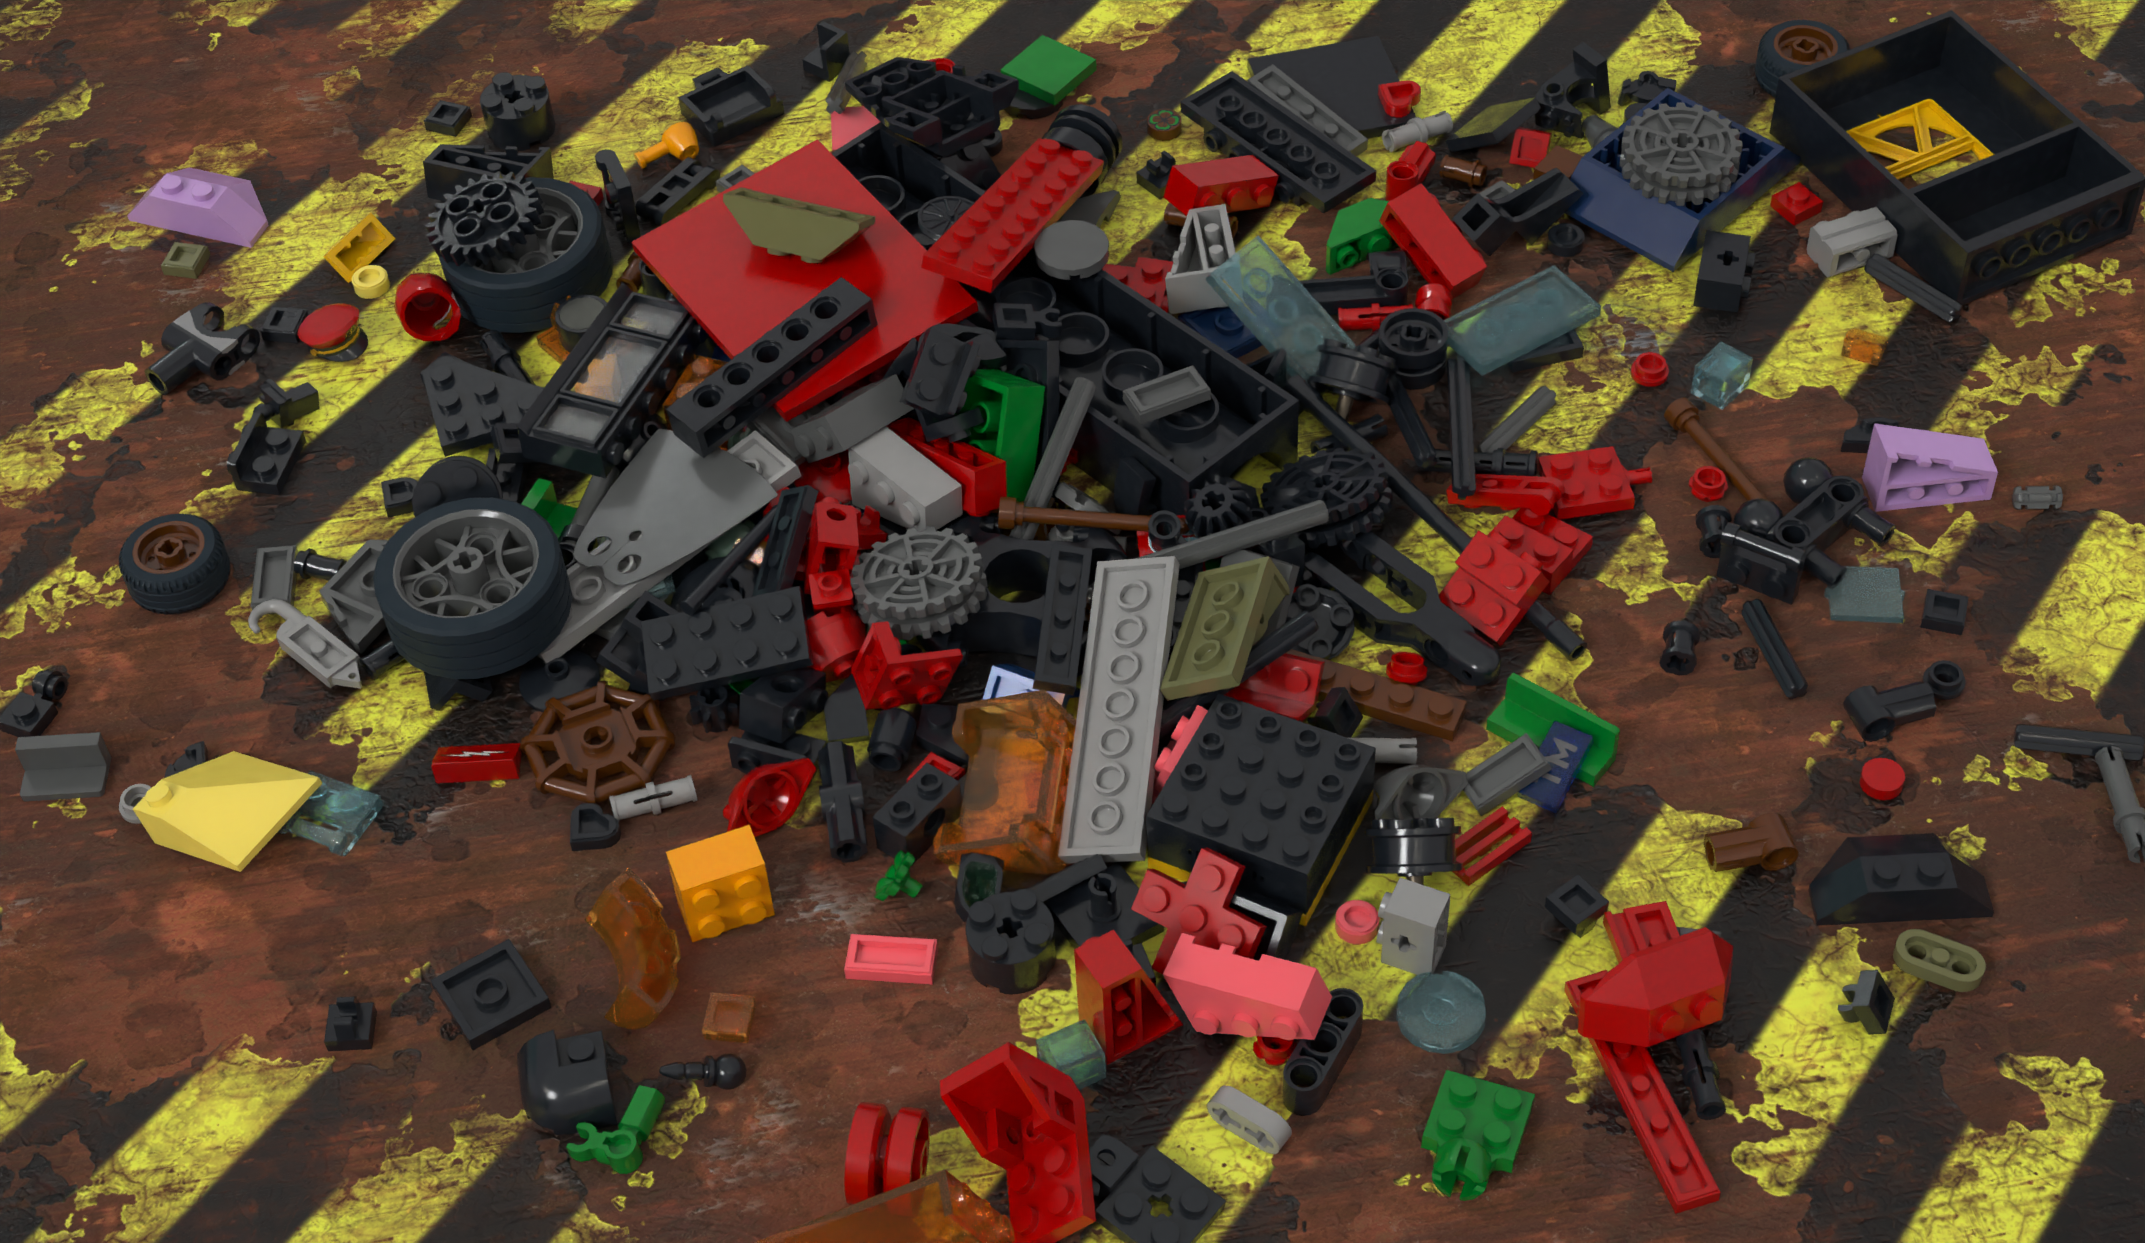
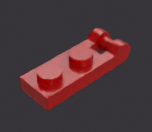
M1475 474L1476 492L1473 496H1466L1465 500L1458 499L1457 493L1452 491V484L1446 490L1448 504H1459L1466 508L1497 506L1502 510L1530 508L1536 515L1544 516L1551 511L1555 503L1563 496L1565 487L1559 479L1554 477Z

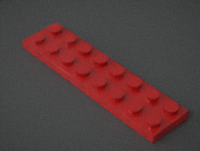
M1038 138L923 254L921 268L991 293L1035 246V241L1042 230L1056 223L1102 174L1104 161L1093 157L1089 152L1075 151L1061 146L1055 140Z

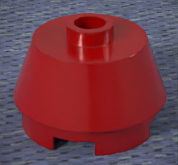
M851 605L842 606L840 609L842 613L827 617L825 612L822 611L807 620L813 665L807 667L825 672L826 682L842 680L852 674L851 667L868 634L866 623L862 622L855 608Z

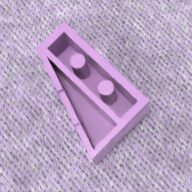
M1874 423L1862 479L1875 512L1990 500L1998 471L1983 438Z

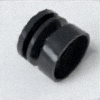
M1083 104L1069 105L1062 109L1050 125L1048 132L1042 137V139L1055 140L1061 146L1075 151L1089 152L1093 157L1104 161L1102 174L1079 198L1093 195L1122 150V136L1117 125L1105 113Z

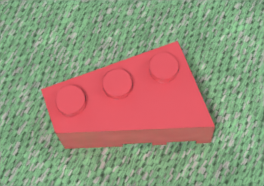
M1181 933L1163 976L1196 1032L1208 1035L1221 1033L1244 1037L1264 1036L1279 1037L1285 1040H1315L1332 999L1317 968L1262 954L1259 961L1235 955L1236 949L1234 946L1222 943L1219 950L1194 944L1196 941L1195 936Z

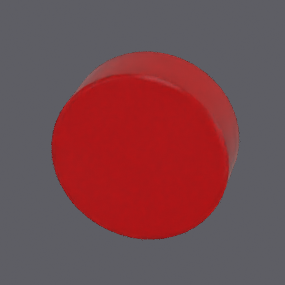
M1887 758L1869 760L1864 764L1860 776L1862 790L1868 796L1878 800L1896 798L1902 792L1905 781L1903 768L1897 762Z

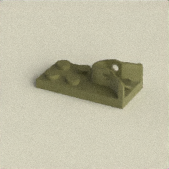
M1269 556L1199 572L1160 687V691L1167 701L1240 686L1252 645L1263 636L1268 627V620L1283 598L1290 593L1287 582Z

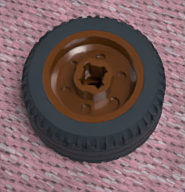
M1812 20L1783 22L1769 29L1760 40L1755 65L1756 79L1761 88L1775 98L1779 77L1850 50L1849 43L1837 30L1821 22Z
M170 514L152 519L130 534L121 547L119 568L129 594L139 606L158 614H180L207 604L220 593L229 579L230 559L222 537L212 523L196 515Z

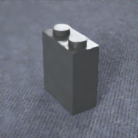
M894 374L859 388L790 429L795 438L794 444L796 449L806 458L808 464L847 450L913 410V407L900 402L904 388L897 375Z

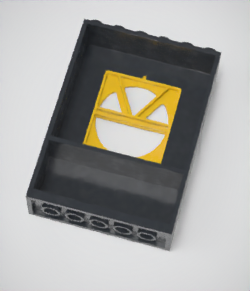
M1952 10L1788 73L1778 79L1769 133L1785 148L1801 157L1800 162L1850 210L1864 211L1877 207L1885 216V220H1889L1897 230L1898 236L1894 251L1929 285L1958 301L1961 305L2132 234L2145 189V175ZM1913 126L1918 152L1876 137L1894 128ZM1928 128L1947 133L1956 139L1932 148ZM1970 150L1979 159L1975 163L1911 189H1907L1899 181L1901 178ZM1868 152H1872L1898 162L1883 167Z

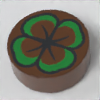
M1158 109L1147 117V132L1154 139L1161 141L1172 140L1179 136L1182 131L1181 116L1174 110Z

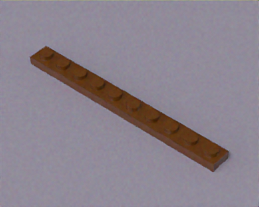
M1088 598L1086 599L1083 631H1087L1089 628L1091 607ZM1293 649L1286 652L1287 654L1325 662L1318 696L1319 702L1325 700L1331 688L1345 687L1361 714L1452 742L1466 713L1467 701L1395 681L1391 678Z

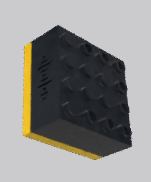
M1218 693L1146 815L1148 868L1156 869L1168 876L1187 882L1201 848H1210L1246 866L1239 885L1303 910L1299 924L1306 926L1373 801L1376 748Z

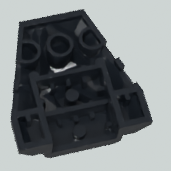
M896 57L845 81V87L858 102L890 131L914 143L921 149L934 153L938 157L947 158L954 156L957 151L971 144L981 142L984 137L998 130L1000 126L999 111L1010 106L1019 89V82L1016 78L994 70L983 69L982 73L976 76H969L965 74V66L954 65L952 67L953 73H949L944 70L936 71V62Z

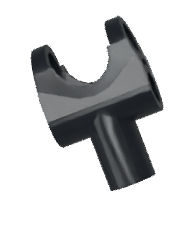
M211 302L199 304L165 328L161 343L163 348L169 351V353L145 370V375L155 390L162 395H167L198 371L216 381L223 380L238 370L257 351L260 343L258 330L248 324H241L229 330L218 331L224 321L222 308ZM213 312L211 321L204 325L206 316ZM249 334L247 344L241 348L243 339Z

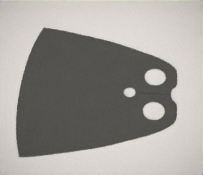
M658 429L608 490L583 529L575 545L573 555L576 561L586 567L598 566L602 568L605 579L616 585L631 584L662 570L710 543L777 497L778 494L761 474L729 452L718 447L703 458L676 437L673 431ZM634 531L642 532V536L638 540H629L630 534ZM608 537L611 539V546L604 553L592 555L588 552L589 544L596 538ZM629 555L641 557V565L635 571L630 573L619 572L618 564L623 558Z

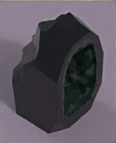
M979 853L961 854L954 904L956 912L963 922H967L968 911L975 902L1000 893L1004 868L1003 859Z

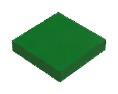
M1042 35L1005 65L1000 72L1018 79L1020 90L1055 106L1093 74L1097 68L1096 59Z

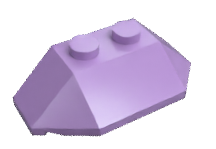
M190 167L166 173L144 194L127 215L129 221L250 248L253 247L269 226L250 180Z

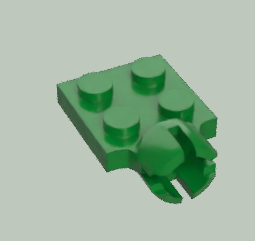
M1446 1070L1421 1143V1148L1436 1154L1432 1180L1437 1189L1444 1195L1451 1197L1456 1180L1463 1181L1465 1183L1459 1200H1473L1484 1193L1492 1172L1505 1171L1512 1173L1533 1109L1535 1094Z

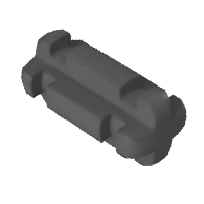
M2054 485L2053 489H2049V486H2026L2025 490H2022L2021 486H2017L2013 489L2012 494L2013 507L2017 510H2021V506H2025L2026 510L2049 509V505H2053L2054 509H2058L2063 501L2062 489L2058 485Z

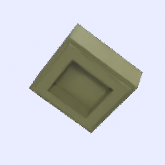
M174 242L161 264L163 274L197 279L210 257L208 246Z

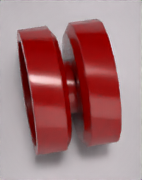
M861 1102L857 1106L849 1133L845 1161L844 1186L846 1202L849 1205L873 1208L884 1193L885 1202L890 1210L911 1213L917 1210L923 1193L929 1157L930 1120L926 1109L903 1106L892 1121L891 1114L885 1104Z

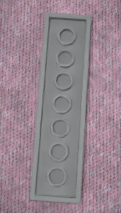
M756 430L727 451L761 474L776 492L789 486L802 476L797 465ZM634 531L630 534L629 540H638L642 536V532ZM611 539L606 540L591 551L590 554L599 555L607 551L611 546ZM716 539L662 570L627 585H616L605 579L604 570L598 566L586 567L579 562L575 563L567 569L572 593L569 617L560 634L538 656L545 664L561 657L620 611L628 607L645 590L648 591ZM629 555L623 558L618 564L619 572L630 573L635 571L641 565V557Z
M1175 556L1097 561L1058 857L1063 864L1084 861V859L1095 854L1101 855L1104 862L1145 861L1147 847L1146 815L1152 805L1156 771L1154 766L1157 762L1164 695L1160 691V687L1168 666L1180 567Z

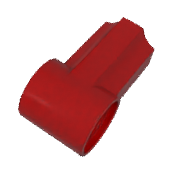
M1416 141L1415 144L1407 146L1399 160L1388 165L1385 190L1386 201L1395 199L1424 181L1436 160V153L1429 148L1427 143Z

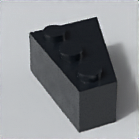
M440 144L423 161L428 198L446 202L443 195H454L457 192L455 189L456 185L464 188L468 186L469 178L478 182L485 173L488 179H492L498 171H500L503 178L508 173L513 172L515 178L523 175L525 178L554 179L551 148L539 147V153H520L517 146H506V152H485L483 145Z

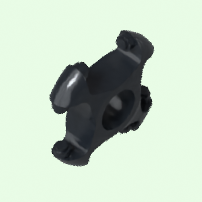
M990 513L981 517L968 515L947 528L953 529L955 536L964 533L968 536L970 543L975 542L977 544L979 553L982 556L983 571L986 574L988 587H985L987 592L986 599L979 601L980 609L977 613L967 614L968 621L963 625L955 623L951 625V631L945 634L941 631L933 632L931 638L923 639L921 635L916 636L926 652L960 649L963 658L957 669L967 666L969 651L1016 653L1037 657L1052 543L1092 549L1089 586L1095 581L1097 561L1129 559L1119 542L1104 528L1074 526L1073 542L1025 540L1002 535L1003 529L998 528L999 516L997 513ZM1015 591H1034L1044 594L1041 598L1026 603H1011L1000 600L1003 595ZM1088 630L1082 632L1077 677L1083 673Z

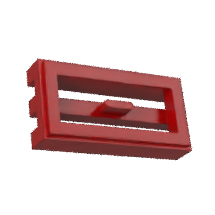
M1502 806L1455 839L1456 861L1463 863V870L1452 872L1470 886L1530 843L1532 832L1527 827L1522 830L1520 828V821L1515 817L1510 819L1508 811ZM1509 834L1513 836L1467 870L1464 868V866L1478 856L1482 857L1489 852L1492 846Z

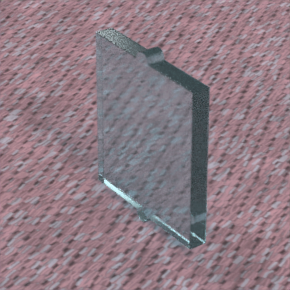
M1844 566L1847 568V571L1840 584L1834 589H1830L1828 586L1825 589L1824 596L1829 598L1830 620L1903 623L1902 601L1905 597V591L1901 590L1898 568Z

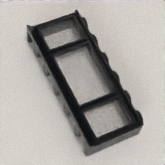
M622 282L516 425L523 457L607 478L614 466L621 462L624 452L630 443L638 438L641 428L649 416L656 412L663 396L673 388L676 378L682 369L690 364L692 355L698 346L706 341L708 333L681 303L633 292Z

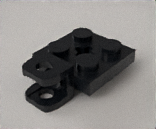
M1102 1135L1089 1149L1094 1199L1100 1203L1099 1207L1095 1210L1096 1221L1124 1243H1196L1225 1207V1199L1154 1146H1151L1139 1161V1155L1118 1139L1108 1135ZM1154 1201L1167 1203L1169 1205L1168 1210L1172 1215L1168 1217L1165 1214H1160L1157 1218L1150 1214L1152 1211L1150 1203Z

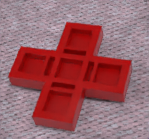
M1201 848L1186 885L1156 869H1147L1131 910L1168 928L1152 965L1153 970L1161 974L1164 973L1181 933L1195 936L1196 941L1194 944L1219 950L1222 943L1235 947V955L1253 959L1267 926L1229 907L1246 866L1210 848Z

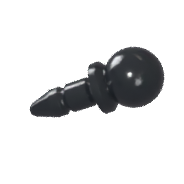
M723 1054L716 1059L712 1055H707L704 1064L702 1062H687L686 1064L674 1062L664 1065L659 1069L661 1075L675 1080H682L683 1078L686 1080L703 1079L705 1087H711L715 1083L719 1088L725 1090L740 1086L744 1082L747 1072L744 1061L734 1054Z

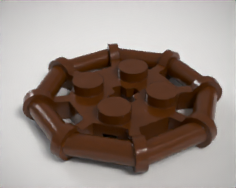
M598 681L597 686L559 699L552 697L546 701V708L529 735L521 739L520 750L527 756L536 778L535 787L542 794H549L551 792L584 803H595L598 805L599 802L608 800L609 796L646 788L645 783L652 782L651 779L665 755L675 747L676 737L669 731L658 707L659 700L653 701L649 693L642 695L608 685V681ZM609 702L622 705L627 708L620 707L621 712L612 710ZM641 717L646 718L651 730L639 731L636 721ZM562 721L563 727L558 733L556 729L554 734H549L555 723ZM599 736L601 740H606L599 745H591L592 738ZM641 747H651L639 766L636 763L638 751ZM545 751H556L559 760L548 766L543 753ZM621 771L628 774L599 785V779ZM568 773L573 774L577 780L587 782V786L562 779V777Z

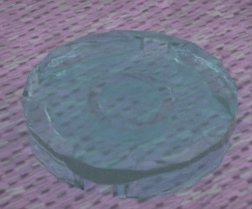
M1443 971L1442 975H1431V972H1426L1411 979L1403 987L1398 995L1396 1019L1401 1033L1413 1045L1427 1052L1448 1054L1464 1050L1477 1041L1485 1027V1000L1481 990L1466 977L1448 971Z

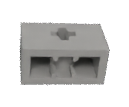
M1400 877L1393 893L1386 892L1384 894L1378 911V917L1383 918L1376 940L1377 943L1382 944L1381 963L1431 979L1446 947L1451 894Z

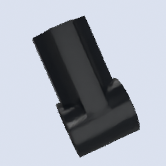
M1921 681L1880 692L1874 686H1863L1851 692L1843 702V707L1859 734L1868 742L1883 739L1896 726L1934 717L1937 708L1933 690L1927 682L1922 683Z

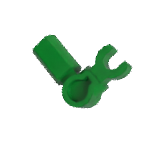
M639 1085L618 1125L619 1130L614 1132L603 1131V1133H599L596 1127L590 1123H578L576 1128L580 1137L588 1140L581 1145L568 1143L566 1148L570 1156L580 1162L596 1158L599 1163L610 1165L619 1174H628L635 1171L642 1164L644 1158L640 1144L648 1139L666 1102L664 1095L655 1088Z

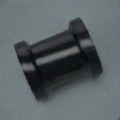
M1707 506L1696 514V526L1701 530L1702 535L1699 540V549L1706 557L1720 558L1721 536L1727 523L1732 521L1730 511L1724 506Z
M1688 621L1670 622L1663 630V639L1666 647L1660 656L1659 664L1668 673L1679 676L1692 673L1697 665L1694 647L1699 643L1700 631L1698 627Z

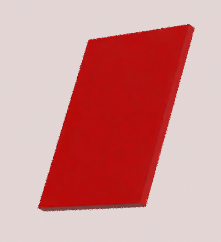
M818 139L631 242L635 253L731 360L841 277L872 299L878 325L773 405L774 409L786 422L893 361L913 337L919 342V338L928 328L936 324H956L979 311L977 301L958 281L921 268L923 254L927 250ZM742 187L776 196L876 216L875 224L841 251L823 259V262L808 263L802 261L800 255L791 253L785 256L772 255L767 252V248L753 245L723 202V195Z

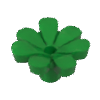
M900 850L896 854L894 865L892 864L885 873L886 878H881L877 882L874 898L884 901L889 895L894 897L900 890L911 898H914L919 893L922 883L910 876L909 869L915 861V857L909 851L905 854Z

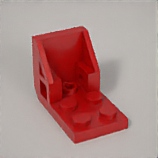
M1008 1042L940 1080V1096L980 1156L1004 1168L1007 1172L1012 1243H1056L1096 1222L1085 1100L1069 1075Z

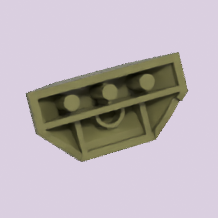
M742 187L723 195V202L753 245L767 248V252L772 255L785 256L790 253L800 255L801 260L808 263L823 262V259L841 251L875 224L876 216L776 196Z

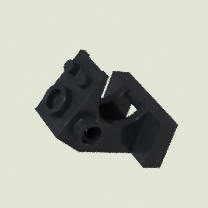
M1584 42L1573 49L1574 62L1543 83L1536 95V99L1541 107L1535 114L1536 125L1547 130L1564 133L1568 138L1574 136L1582 139L1584 137L1581 122L1582 112L1576 109V106L1585 103L1600 115L1611 108L1607 59Z

